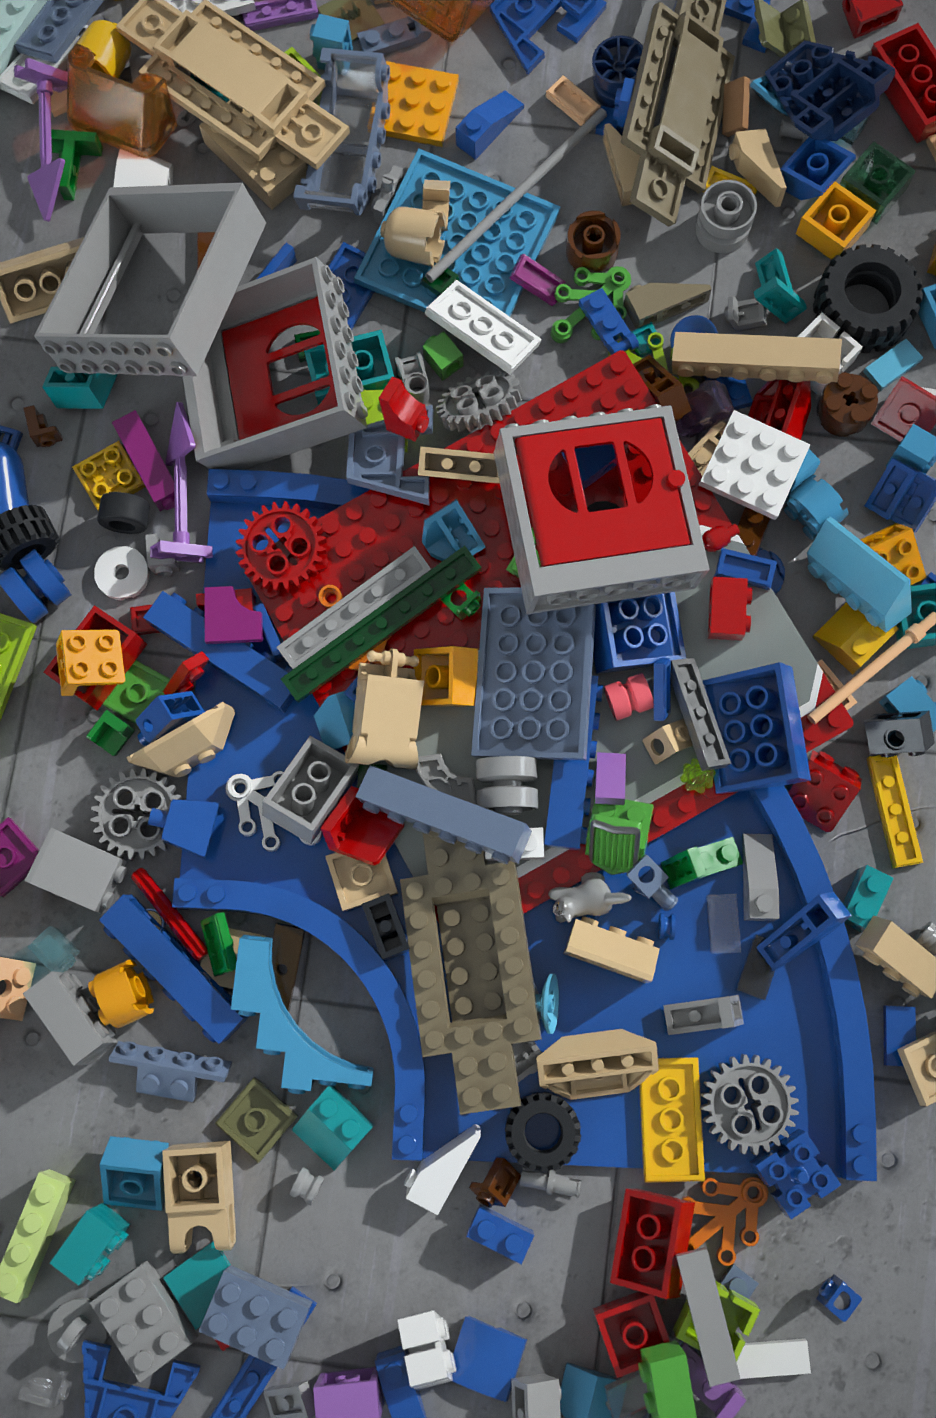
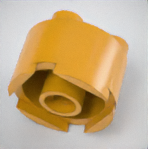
M126 960L95 975L94 980L88 983L89 991L97 999L100 1007L98 1010L99 1018L105 1026L111 1024L115 1028H121L152 1014L154 1008H149V1004L154 1002L151 987L144 973L137 974L133 967L137 966V964L133 960Z

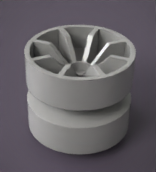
M722 180L712 184L704 192L695 224V233L698 241L706 249L724 254L734 252L744 245L757 210L755 195L749 187L735 180Z
M498 756L477 759L476 780L493 784V787L477 790V805L502 815H518L524 811L537 810L538 789L521 786V783L537 779V759L525 756Z

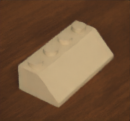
M84 237L0 262V301L10 324L46 313Z

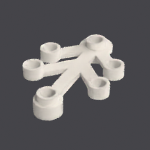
M277 771L272 776L251 779L245 774H236L227 781L226 793L230 799L237 802L240 817L239 831L244 836L249 837L254 835L257 830V825L250 816V801L259 808L264 835L262 839L263 847L269 852L276 851L280 847V840L275 835L273 822L262 816L263 800L266 797L256 791L273 787L275 779L284 772ZM239 784L246 786L243 793L236 792V787ZM248 822L252 823V830L244 832L243 825ZM322 831L319 832L312 844L301 838L300 840L306 845H315L321 840ZM269 838L276 839V844L272 848L266 846V841Z

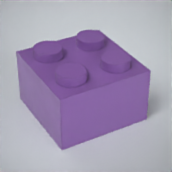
M376 1367L320 1373L313 1387L316 1418H381L384 1398Z

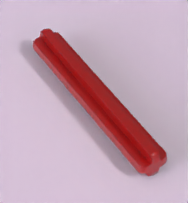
M143 868L133 872L131 879L192 957L197 961L208 955L207 947L178 910L172 907L170 900L148 872Z

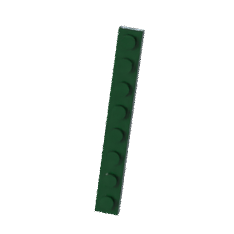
M464 545L280 679L298 703L479 573L482 567Z

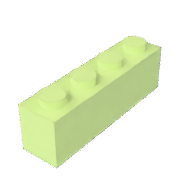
M50 1169L38 1173L0 1264V1297L14 1303H19L29 1296L75 1184V1179Z

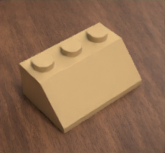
M582 916L581 921L575 919L563 954L643 983L652 982L660 950L653 947L654 941L638 936L637 940L625 937L626 931L610 926L609 930L598 927V921Z

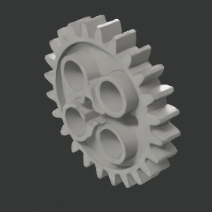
M499 370L493 374L487 371L483 376L477 373L475 378L466 377V382L458 381L457 387H449L450 393L442 394L443 399L437 401L439 405L436 406V410L444 428L449 427L450 431L457 428L458 432L467 428L468 432H471L477 426L479 430L483 428L484 424L492 426L495 419L503 420V414L510 415V409L517 408V402L522 401L521 396L523 392L519 380L515 378L514 374L509 375L507 372L500 374ZM474 392H478L485 408L484 410H481Z
M133 768L130 770V777H126L122 772H119V781L116 782L110 777L111 787L107 788L101 785L100 788L105 794L103 796H94L100 802V805L91 807V810L98 813V816L90 820L92 823L99 824L100 826L95 828L93 832L95 834L103 833L104 835L100 838L99 842L101 844L110 842L107 847L109 852L118 848L117 856L120 858L126 852H128V858L131 861L134 860L136 853H139L141 860L146 859V852H150L153 857H157L156 848L160 847L165 852L167 851L165 842L161 839L164 828L157 827L154 836L145 837L143 829L148 824L149 817L139 816L138 821H136L131 815L113 814V810L118 809L136 813L138 808H140L143 813L150 814L152 809L148 808L147 802L150 797L157 795L161 797V804L156 809L169 812L171 801L173 799L181 800L182 797L181 795L172 796L177 788L175 785L166 788L168 778L164 777L158 781V773L156 771L150 777H148L145 768L142 769L140 776H137ZM125 792L132 793V802L125 806L120 805V796ZM120 820H127V831L117 834L115 831L116 823Z
M741 1054L740 1063H738L736 1058L731 1056L729 1057V1067L720 1062L719 1067L722 1072L710 1071V1074L715 1079L713 1083L704 1081V1084L710 1090L709 1093L700 1094L703 1098L708 1099L707 1104L700 1106V1109L709 1111V1115L704 1117L703 1121L706 1123L713 1122L709 1132L711 1134L720 1132L717 1141L721 1144L729 1139L728 1148L732 1151L739 1144V1152L742 1154H746L748 1146H750L751 1152L755 1155H758L759 1146L764 1151L770 1152L769 1142L780 1146L779 1135L789 1138V1134L785 1130L786 1125L790 1127L796 1126L789 1119L790 1115H799L798 1111L791 1109V1104L799 1102V1099L790 1097V1093L796 1087L792 1085L786 1086L785 1083L789 1080L790 1076L787 1074L779 1076L782 1068L780 1065H775L770 1069V1059L765 1058L760 1064L759 1055H753L751 1062H749L748 1056ZM760 1076L763 1079L764 1086L761 1091L754 1092L751 1085L755 1077ZM739 1078H742L744 1081L745 1093L739 1085ZM733 1086L736 1090V1098L734 1101L727 1103L724 1099V1091L728 1087ZM747 1097L755 1100V1103L751 1105L752 1111L744 1108V1105L748 1103ZM772 1105L775 1111L774 1117L770 1121H765L763 1110L766 1106ZM753 1113H754L756 1119L759 1121V1124H760V1129H759V1130H757L756 1127H755L756 1125H755V1120H754ZM744 1115L747 1119V1127L743 1131L738 1132L735 1128V1121L738 1117Z

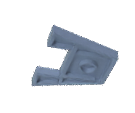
M432 405L426 406L429 424L426 431L420 434L433 433ZM384 420L368 424L366 429L349 434L346 473L349 484L429 505L430 477H403L405 437L386 430Z

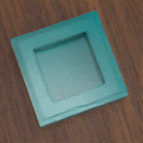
M652 322L631 331L639 342V347L635 349V352L641 358L652 353V350L647 345L648 336L653 332H657ZM653 338L651 340V343L653 345H658L660 343V340L657 338Z

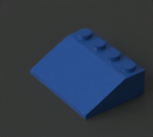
M675 592L596 604L593 655L597 674L654 666V663L659 658H670V660L687 659Z
M778 662L702 680L731 764L725 768L712 770L716 794L811 781L793 668L791 666Z

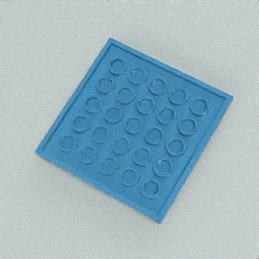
M418 149L383 221H386L390 213L397 207L422 209L424 180L451 181L448 231H441L440 240H445L441 260L516 188ZM526 193L448 268L459 275V282L510 317L524 288L509 279L519 256L523 253L537 261L560 213L561 206ZM380 225L354 277V283L425 312L426 308L438 297L422 286V279L433 266L391 256L385 248L384 238L380 235Z

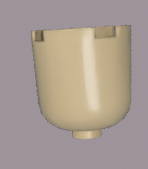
M411 207L395 208L387 220L382 222L380 235L384 238L386 250L395 258L434 266V263L440 260L445 240H440L441 228L446 229V216L444 212Z

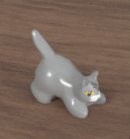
M596 872L583 875L581 877V885L578 887H555L548 894L550 899L556 901L553 906V912L556 915V921L559 923L565 921L570 923L572 918L587 914L592 916L607 914L612 909L613 904L629 902L632 898L629 894L622 892L611 893L609 886L605 883L604 876Z

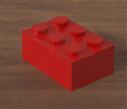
M95 605L76 628V630H118L124 674H126L147 646V643L137 633ZM56 655L43 673L60 685ZM81 685L77 687L74 695L98 711L117 685Z
M626 1188L610 1283L664 1299L680 1298L683 1282L676 1254L688 1251L695 1202L643 1189Z

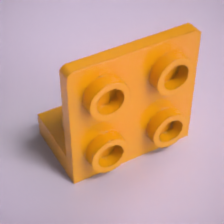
M895 523L860 539L910 579L911 585L926 578L912 528Z
M118 630L61 631L56 642L61 696H73L77 687L81 685H117L125 682Z

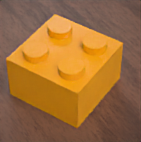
M835 181L802 216L796 235L832 260L836 255H841L843 250L851 248L869 227L876 210Z

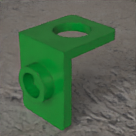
M464 583L441 599L461 621L466 616L471 617L481 606L479 604L481 602L480 593L477 590L473 593ZM458 590L465 592L467 595V600L461 606L454 605L450 599L452 593Z

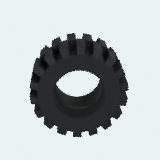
M24 505L0 514L1 571H6L10 567L16 570L23 569L20 559L35 549L45 559L59 545V535L43 507Z
M537 1092L521 1098V1106L512 1107L506 1120L505 1137L509 1151L517 1159L518 1163L528 1167L529 1170H538L544 1173L553 1169L554 1171L561 1169L562 1165H567L571 1161V1157L574 1154L576 1155L578 1144L581 1142V1126L577 1114L565 1100L551 1093ZM540 1113L553 1116L558 1121L561 1130L560 1138L556 1145L547 1150H538L532 1147L525 1137V1127L528 1120Z

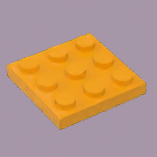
M386 61V64L390 66V78L388 81L390 117L388 120H385L386 137L442 147L459 82V75ZM376 106L372 107L367 126L368 133H371Z

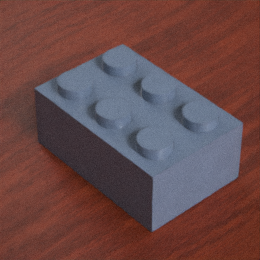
M230 1265L222 1274L198 1332L284 1370L289 1362L313 1301Z

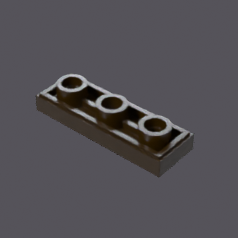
M277 923L273 936L272 963L277 988L284 1006L290 1012L305 930ZM280 964H284L287 967V973H282L279 970Z

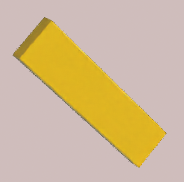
M881 755L866 758L892 868L923 863L897 755L887 758L881 757Z

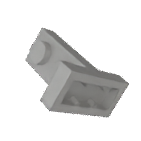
M739 995L663 1005L668 1035L730 1028L744 1024Z

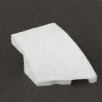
M122 143L116 163L114 187L173 185V164L131 145Z

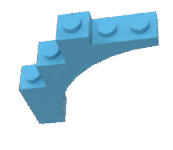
M252 935L240 937L231 1010H238V1014L242 1016H256V1013H260L256 1049H263V1053L268 1055H280L281 1052H285L281 1088H288V1092L293 1094H305L306 1091H311L314 1080H319V1084L334 1086L336 1082L347 1083L348 1087L353 1089H365L366 1086H371L374 1073L373 1067L354 1064L329 1053L312 1041L295 1023L287 1011L275 981L272 963L273 938Z

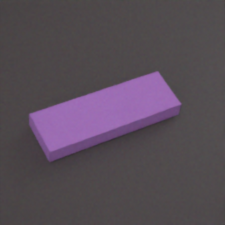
M265 0L255 2L256 10L242 13L244 25L252 31L315 19L319 15L316 0Z

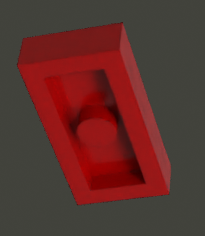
M203 651L180 664L163 690L165 695L193 690L195 687L193 685L194 681L204 674L203 668L209 661V658Z

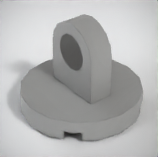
M75 1298L63 1303L53 1313L49 1321L47 1338L50 1347L64 1361L83 1363L82 1344L84 1340L103 1344L107 1342L109 1333L90 1305V1302L93 1301L92 1299Z

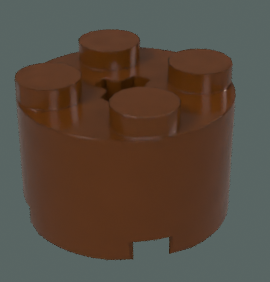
M601 211L581 213L568 228L566 255L574 271L580 267H585L589 272L603 273L614 266L621 237L620 228L614 219L611 220L606 217V214Z
M847 372L839 374L838 382L828 383L817 404V416L819 415L822 427L830 434L838 437H847L861 432L876 411L878 405L877 387L860 375Z

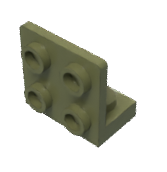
M754 0L756 9L754 16L759 25V40L763 47L769 48L778 57L783 58L804 40L816 43L808 2L799 0L780 13L765 1Z

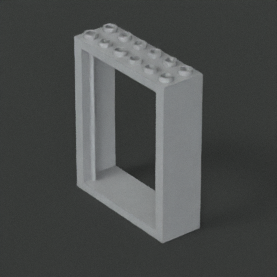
M243 183L109 188L34 335L36 340L42 345L43 350L58 364L60 370L66 373H105L112 375H174L179 377L198 375L266 225L264 218ZM216 232L168 335L94 334L143 234Z

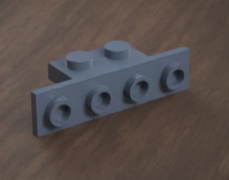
M119 1041L109 1056V1062L138 1067L136 1092L193 1102L196 1097L198 1078L225 1082L232 1067V1061L222 1060L219 1057H204L190 1052H177L166 1050L162 1047L138 1045L130 1041Z

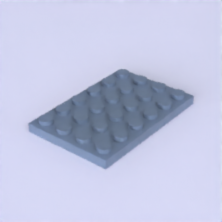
M521 587L484 588L471 756L475 758L525 756L551 760L587 759L596 604L526 614Z

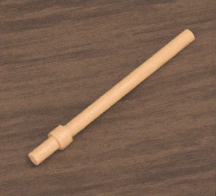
M932 612L920 623H914L910 626L902 638L807 716L809 721L814 725L912 643L916 644L926 636V632L936 624V613Z

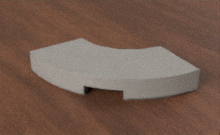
M442 754L418 757L416 772L425 786L477 805L473 778L461 777L452 773L445 765Z

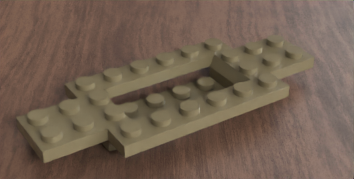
M677 0L675 11L668 8L662 2H658L652 9L621 143L640 155L630 203L668 227L676 224L684 185L697 193L704 191L706 188L723 113L724 84L730 81L735 59L734 55L723 48L724 38L719 35L727 0ZM673 45L677 48L660 125L653 128Z
M430 830L429 834L423 833L428 875L400 879L407 939L410 947L409 955L422 1057L452 1053L460 1115L521 1106L513 1044L542 1040L516 863L509 861L508 864L494 863L487 865L485 851L482 850L481 854L474 853L465 848V843L457 840L455 844L448 843L438 837L439 833ZM434 905L437 906V912H438L439 927H440L441 942H442L443 957H444L445 972H446L447 987H448L449 1002H450L451 1017H452V1022H451V1023H450V1019H449V1011H448V1004H447V996H446L445 981H444L443 966H442L441 951H440L439 936H438V928H437L436 913H435V906H434Z

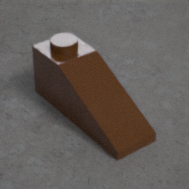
M648 355L633 364L657 404L661 405V407H672L675 421L680 420L683 415L691 412L682 383L652 356Z

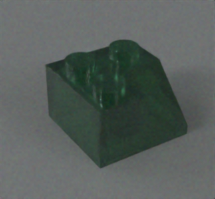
M873 141L842 177L840 185L876 210L872 222L878 224L907 190L916 170Z

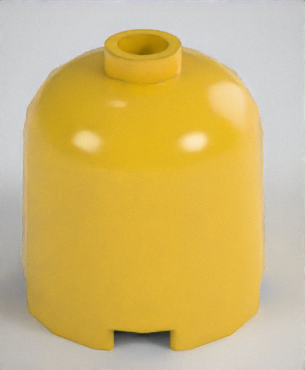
M106 20L92 22L68 54L72 59L70 66L75 73L87 83L92 80L100 84L99 89L110 90L115 86L130 59L132 51L130 40L118 32L116 28L117 23Z

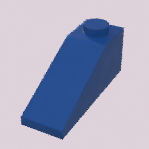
M503 91L472 109L455 127L456 146L476 160L524 109V104L507 91Z
M834 892L819 894L756 948L771 969L776 971L829 935L852 915Z
M401 1345L377 1353L374 1362L391 1417L427 1418L419 1390L410 1387L404 1357L409 1355L408 1349L403 1350Z

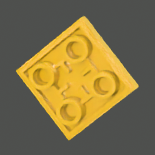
M119 440L72 466L98 511L103 494L109 492L134 494L146 487Z

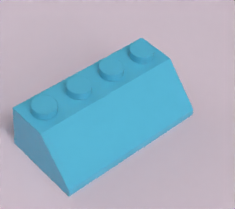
M831 516L827 518L807 552L809 572L813 577L822 579L831 592L840 594L846 599L847 604L853 610L858 609L863 613L872 626H878L885 633L912 613L910 579Z

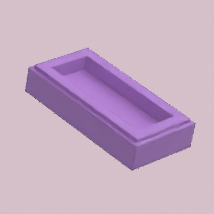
M597 752L595 804H625L626 754Z

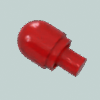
M733 524L725 528L721 525L704 532L702 539L705 550L716 552L731 543V538L740 534L738 526Z

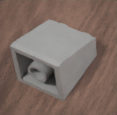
M50 828L25 881L95 912L103 913L104 909H108L114 900L115 894L113 891L117 882L121 883L126 875L127 867L125 866L127 861Z

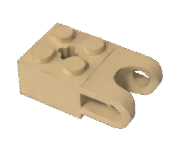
M231 1141L177 1144L163 1150L166 1213H168L170 1251L173 1254H184L192 1244L195 1226L206 1227L212 1233L214 1246L217 1250H232L236 1242ZM198 1171L202 1175V1181L200 1177H195V1172Z

